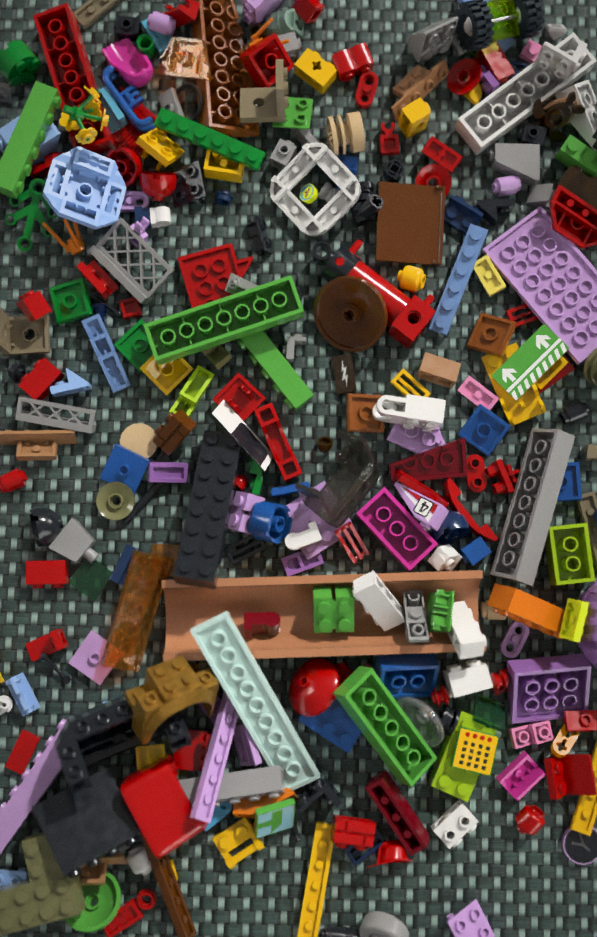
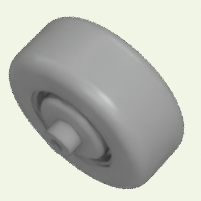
M372 911L364 916L359 929V936L409 937V932L403 922L393 915L381 911Z

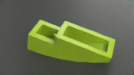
M198 365L180 391L179 397L169 410L168 415L171 412L175 414L180 409L191 418L215 374Z

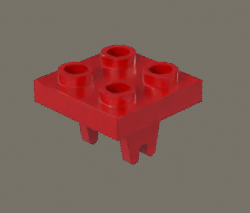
M238 372L212 400L219 405L224 399L245 422L254 413V410L266 400V397Z

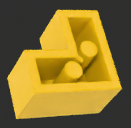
M207 150L204 163L206 178L242 183L245 166Z

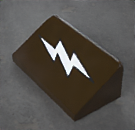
M351 353L331 358L337 395L355 393L357 388Z

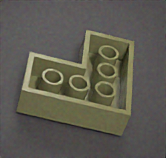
M43 832L28 836L21 841L29 879L0 887V936L81 914L86 908L79 875L73 879H69V877L64 879Z

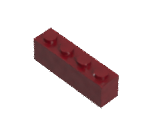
M384 770L370 778L365 789L409 855L412 856L428 846L430 835L388 772Z

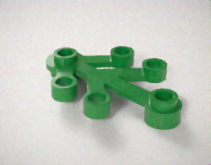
M40 178L33 179L29 184V189L18 195L19 203L17 205L12 204V197L9 199L11 206L18 207L22 201L32 197L30 205L5 216V223L10 226L15 225L17 220L27 216L23 236L17 240V247L21 251H29L32 248L33 243L30 237L35 217L41 225L45 236L50 237L52 235L45 233V227L42 225L43 222L54 231L38 207L41 199L47 208V215L50 218L57 217V214L55 216L49 214L52 208L42 196L46 182ZM36 185L42 186L41 192L35 190ZM9 216L14 218L13 223L7 222ZM27 240L29 243L28 247L24 248L21 242Z

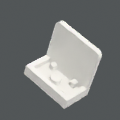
M581 41L571 56L554 45L544 42L535 63L541 69L548 70L557 78L567 81L571 72L576 73L587 55L584 51L588 44Z

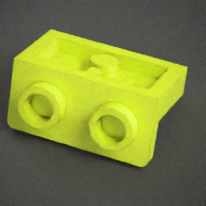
M568 598L559 637L580 643L585 618L588 613V602Z

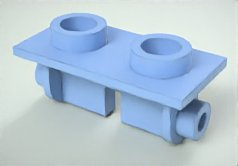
M23 672L5 681L22 716L41 707Z

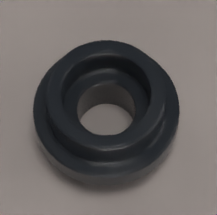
M14 363L8 371L11 380L14 382L20 381L26 374V367L21 363Z

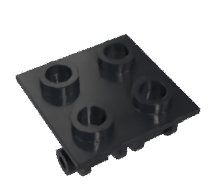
M199 160L171 171L176 173L177 178L176 188L171 194L174 208L195 200H199L200 203L206 201L207 194Z

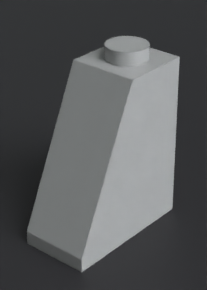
M495 143L493 149L489 151V161H491L492 169L507 176H519L521 182L528 186L537 185L540 181V144Z

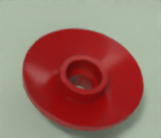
M470 58L462 59L455 63L447 76L449 90L455 95H465L474 90L481 78L480 65Z
M439 164L424 166L416 175L415 185L429 186V181L433 179V186L441 185V187H445L446 197L452 184L448 170Z

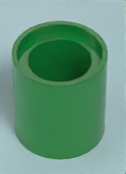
M148 34L140 35L137 39L139 53L145 54L151 59L156 53L153 38Z

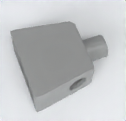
M71 518L49 546L50 549L76 563H80L83 558L93 563L99 556L92 549L96 540L74 518Z

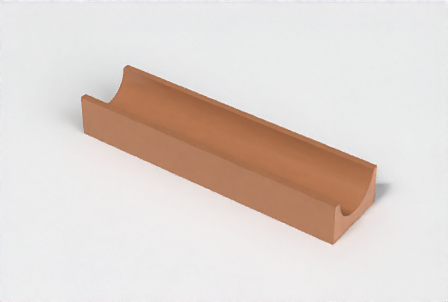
M482 570L376 573L402 607L403 591L422 590L426 614L429 593L436 592V589H442L444 592L455 591L454 602L465 601L467 607L472 610L473 618L478 622L480 628L478 593L480 581L483 578ZM365 574L218 578L216 589L176 584L175 580H162L166 608V641L163 662L181 655L184 656L186 661L206 660L190 632L191 628L225 611H228L255 659L456 652L447 632H428L429 642L409 643L405 638L403 623L384 631L380 625L377 626L372 615L365 612L360 600L357 601L355 598L354 632H336V629H332V633H314L313 586H331L332 599H336L335 586H353V580ZM275 612L280 616L281 630L273 636L266 633L253 634V639H245L244 613Z

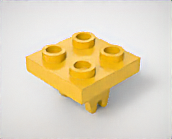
M157 128L139 136L136 141L144 149L141 158L145 159L151 155L159 161L155 168L157 171L180 159L185 153L178 143L170 140L162 130Z

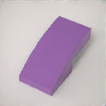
M302 551L281 558L287 576L324 564L321 553L310 560L306 559Z

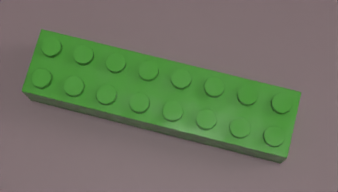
M292 275L143 325L155 361L159 366L304 317V309Z

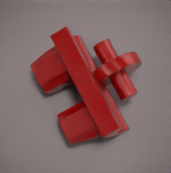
M502 459L496 460L485 469L488 478L496 475L498 477L499 483L492 485L495 495L508 494L515 491L512 483L517 482L515 474L519 473L518 469L512 470L510 464L504 466Z

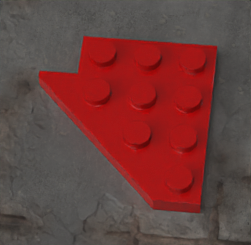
M229 243L178 257L192 308L232 295L224 291L230 274L233 273L244 278L253 262V256L237 260L233 245Z

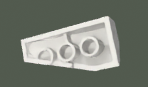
M589 80L564 89L555 94L556 99L567 98L569 93L575 92L577 105H583L586 111L582 114H574L570 122L593 148L597 140L592 138L597 130V113L594 108V104L597 101Z

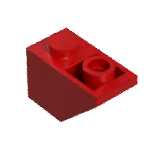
M33 290L24 293L18 297L20 301L15 303L31 322L52 311L40 290L35 293Z

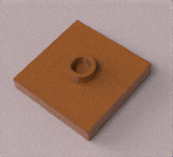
M480 313L466 346L469 349L502 358L517 324L515 321Z
M346 394V432L384 433V422L375 420L372 415L373 407L383 395Z

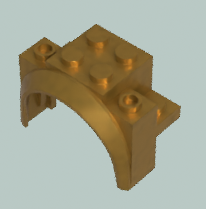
M181 655L147 668L144 684L125 691L124 697L134 711L131 727L141 744L149 743L153 732L164 720L190 705L201 703L207 711L208 717L210 718L213 715L219 682L209 668L201 671L197 664L190 666L184 656Z

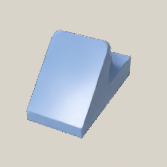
M67 368L66 372L69 383L60 381L56 382L55 386L50 387L51 394L54 397L92 390V385Z

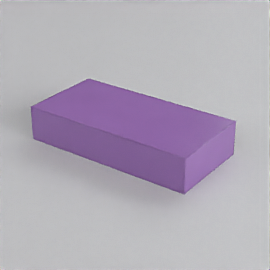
M149 462L148 482L187 483L188 463Z

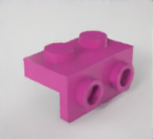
M523 751L496 779L516 801H519L546 774Z

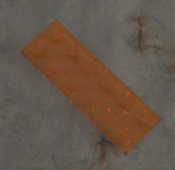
M138 550L133 551L100 663L102 666L139 672L163 591L162 580H166L171 558Z

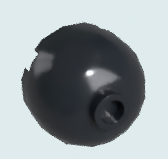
M49 508L30 509L32 513L30 514L33 535L39 538V540H35L37 546L42 547L51 544L59 535L60 528H63L61 517H57L55 512Z

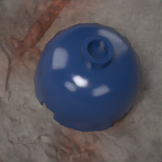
M456 511L448 512L438 531L431 528L432 537L438 545L453 543V538L459 536L460 539H463L471 532L467 519Z

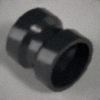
M395 159L388 161L384 171L386 182L398 183L401 180L404 171L402 162Z
M359 182L361 194L356 203L363 202L374 191L373 182Z

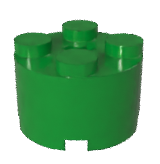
M14 40L7 44L8 48L0 50V72L12 86L32 83L41 62L23 41Z

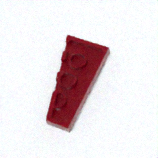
M463 437L389 463L391 483H399L395 475L399 469L418 481L468 476L465 438Z

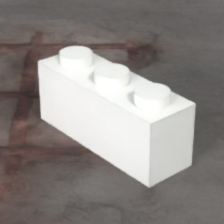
M374 570L353 580L354 589L352 593L357 601L360 600L365 612L372 615L377 626L380 625L384 631H387L405 622L403 607Z
M465 601L454 602L451 631L447 632L459 659L483 656L487 641L485 635H482L478 622L473 618L472 610L467 607Z

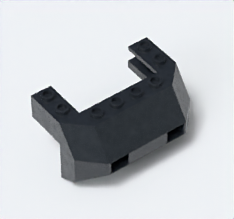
M124 695L68 717L55 741V747L72 795L77 794V791L84 788L93 787L86 769L87 767L142 745L131 727L134 711ZM180 710L164 720L155 729L150 738L151 741L165 735L172 753L183 746L191 745L190 733Z

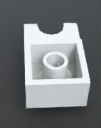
M407 394L405 398L383 395L373 407L372 415L375 420L403 425V428L406 429L419 427L422 428V431L433 432V430H436L443 424L446 400Z

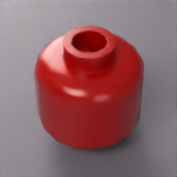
M525 805L515 816L516 828L523 835H526V833L536 835L545 824V815L536 805Z

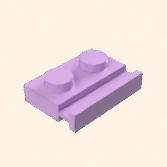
M244 724L236 725L233 739L240 765L256 766L261 764L262 761L258 747Z

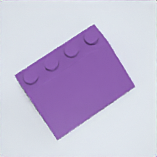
M583 653L507 660V675L510 682L507 685L511 723L564 719V711L588 710L592 666Z

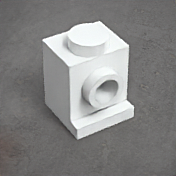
M450 544L439 546L428 559V562L437 571H452L463 557Z

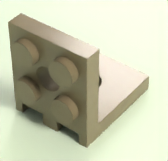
M276 59V87L240 88V123L285 122V108H289L288 96H285L288 95V81H284L288 80L287 67L284 68L283 59ZM261 103L263 106L256 107L255 104Z
M0 308V352L4 356L51 353L49 316L44 315L31 322L27 316L9 317ZM30 330L34 331V338L27 340L25 334Z

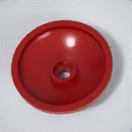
M314 658L306 661L296 670L289 685L288 695L290 704L297 713L312 717L323 713L329 708L336 698L333 692L339 687V674L336 667L326 659Z

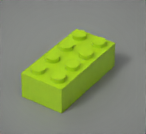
M460 710L458 724L452 735L446 736L428 782L432 787L468 802L479 774L450 766L459 726L494 735L498 727Z

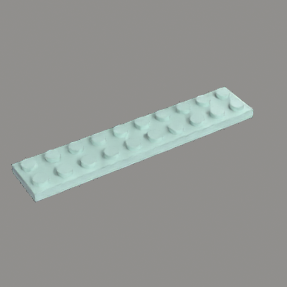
M228 611L191 628V634L268 766L280 765L283 768L285 788H291L293 791L319 779L320 773Z

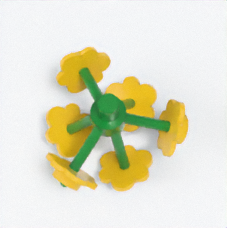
M86 86L84 88L90 94L79 107L64 105L63 112L61 113L62 118L59 119L60 126L65 127V130L68 132L81 129L75 138L82 145L92 143L98 134L95 128L85 129L82 124L84 117L92 122L101 121L100 131H102L103 126L107 127V124L110 122L109 115L105 114V108L103 117H101L100 104L102 102L98 99L100 97L98 90L92 87L88 89Z

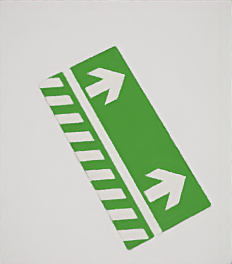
M543 324L491 376L515 400H518L569 347Z

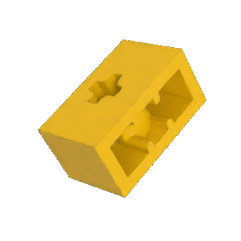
M309 48L306 49L294 64V74L322 95L336 79L337 70L335 66L323 60L319 53Z
M421 97L401 109L398 127L407 140L426 129L431 114L430 106Z

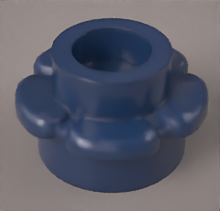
M221 189L215 193V201L220 205L228 206L230 201L233 200V196L230 195L228 190Z

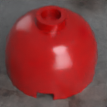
M127 147L115 148L107 153L106 157L116 162L118 171L126 186L135 183L139 179V173H142L143 164L138 153Z
M142 171V173H139V183L142 191L146 195L151 196L154 201H163V197L170 196L176 188V173L165 171L163 173L157 171Z

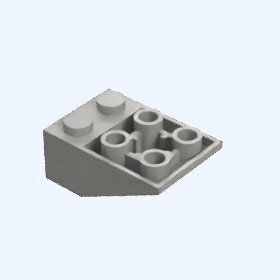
M458 16L442 19L409 36L407 45L417 63L428 61L433 55L437 53L442 54L450 48L459 19Z

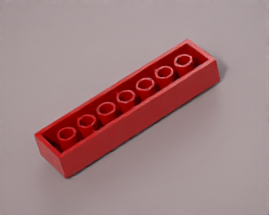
M64 3L33 15L54 87L58 89L61 98V110H63L64 105L79 107L90 94L84 86L88 89L92 87L98 90L75 14L69 4ZM101 103V104H100V110H101V112H102V116H101V117H103L104 107H103V104ZM84 117L82 124L85 129L95 128L98 134L92 143L82 145L75 138L81 129L69 131L73 148L79 146L97 154L115 149L116 146L109 123L107 127L103 126L102 131H100L101 121L92 122Z

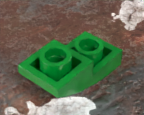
M250 458L247 469H250V475L256 476V479L252 478L249 489L252 490V494L260 496L262 469L253 458Z

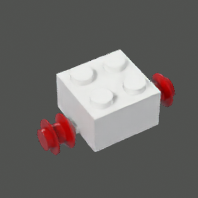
M470 659L465 661V665L452 664L446 666L447 670H443L442 673L447 689L444 686H441L439 691L433 688L430 696L433 705L437 704L439 708L442 702L448 705L452 696L456 698L493 688L498 692L501 686L507 689V685L510 682L507 673H503L502 670L499 671V675H495L493 672L490 675L486 663Z

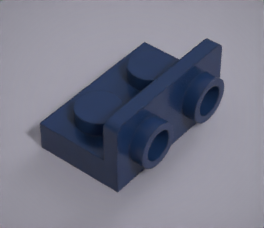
M451 195L444 207V223L465 236L470 224L477 226L484 215L478 207L467 204L460 196Z

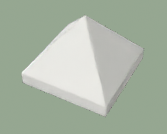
M547 24L545 26L553 41L567 32V28L564 25Z

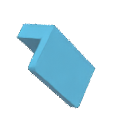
M106 87L100 89L103 96L101 101L106 109L105 114L109 115V126L113 134L128 125V122Z

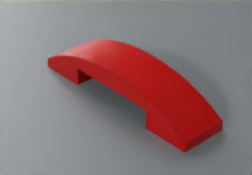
M449 478L444 481V493L451 510L459 512L467 519L471 533L477 537L481 536L483 540L490 543L499 539L487 523L479 527L456 498L462 492L452 479Z

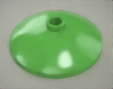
M108 871L106 872L105 885L81 886L86 908L79 915L65 918L68 925L75 930L86 933L98 931L107 926L116 916L121 904V889L116 878ZM98 900L97 905L92 906V902Z

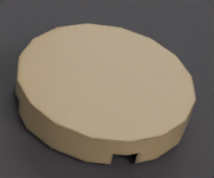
M132 424L121 434V446L147 459L151 458L158 448L153 442L156 436L155 431L146 424Z

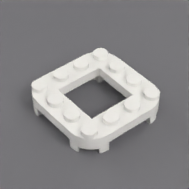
M318 142L303 145L302 150L277 176L274 175L272 177L270 185V197L273 202L293 221L299 230L313 237L321 236L329 231L355 205L361 194L360 183L355 175L325 144ZM318 164L341 190L313 216L291 190Z

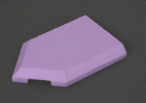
M394 423L387 438L388 441L416 454L445 444L439 427L433 430V432L422 431V428L419 427L406 429L403 428V425Z

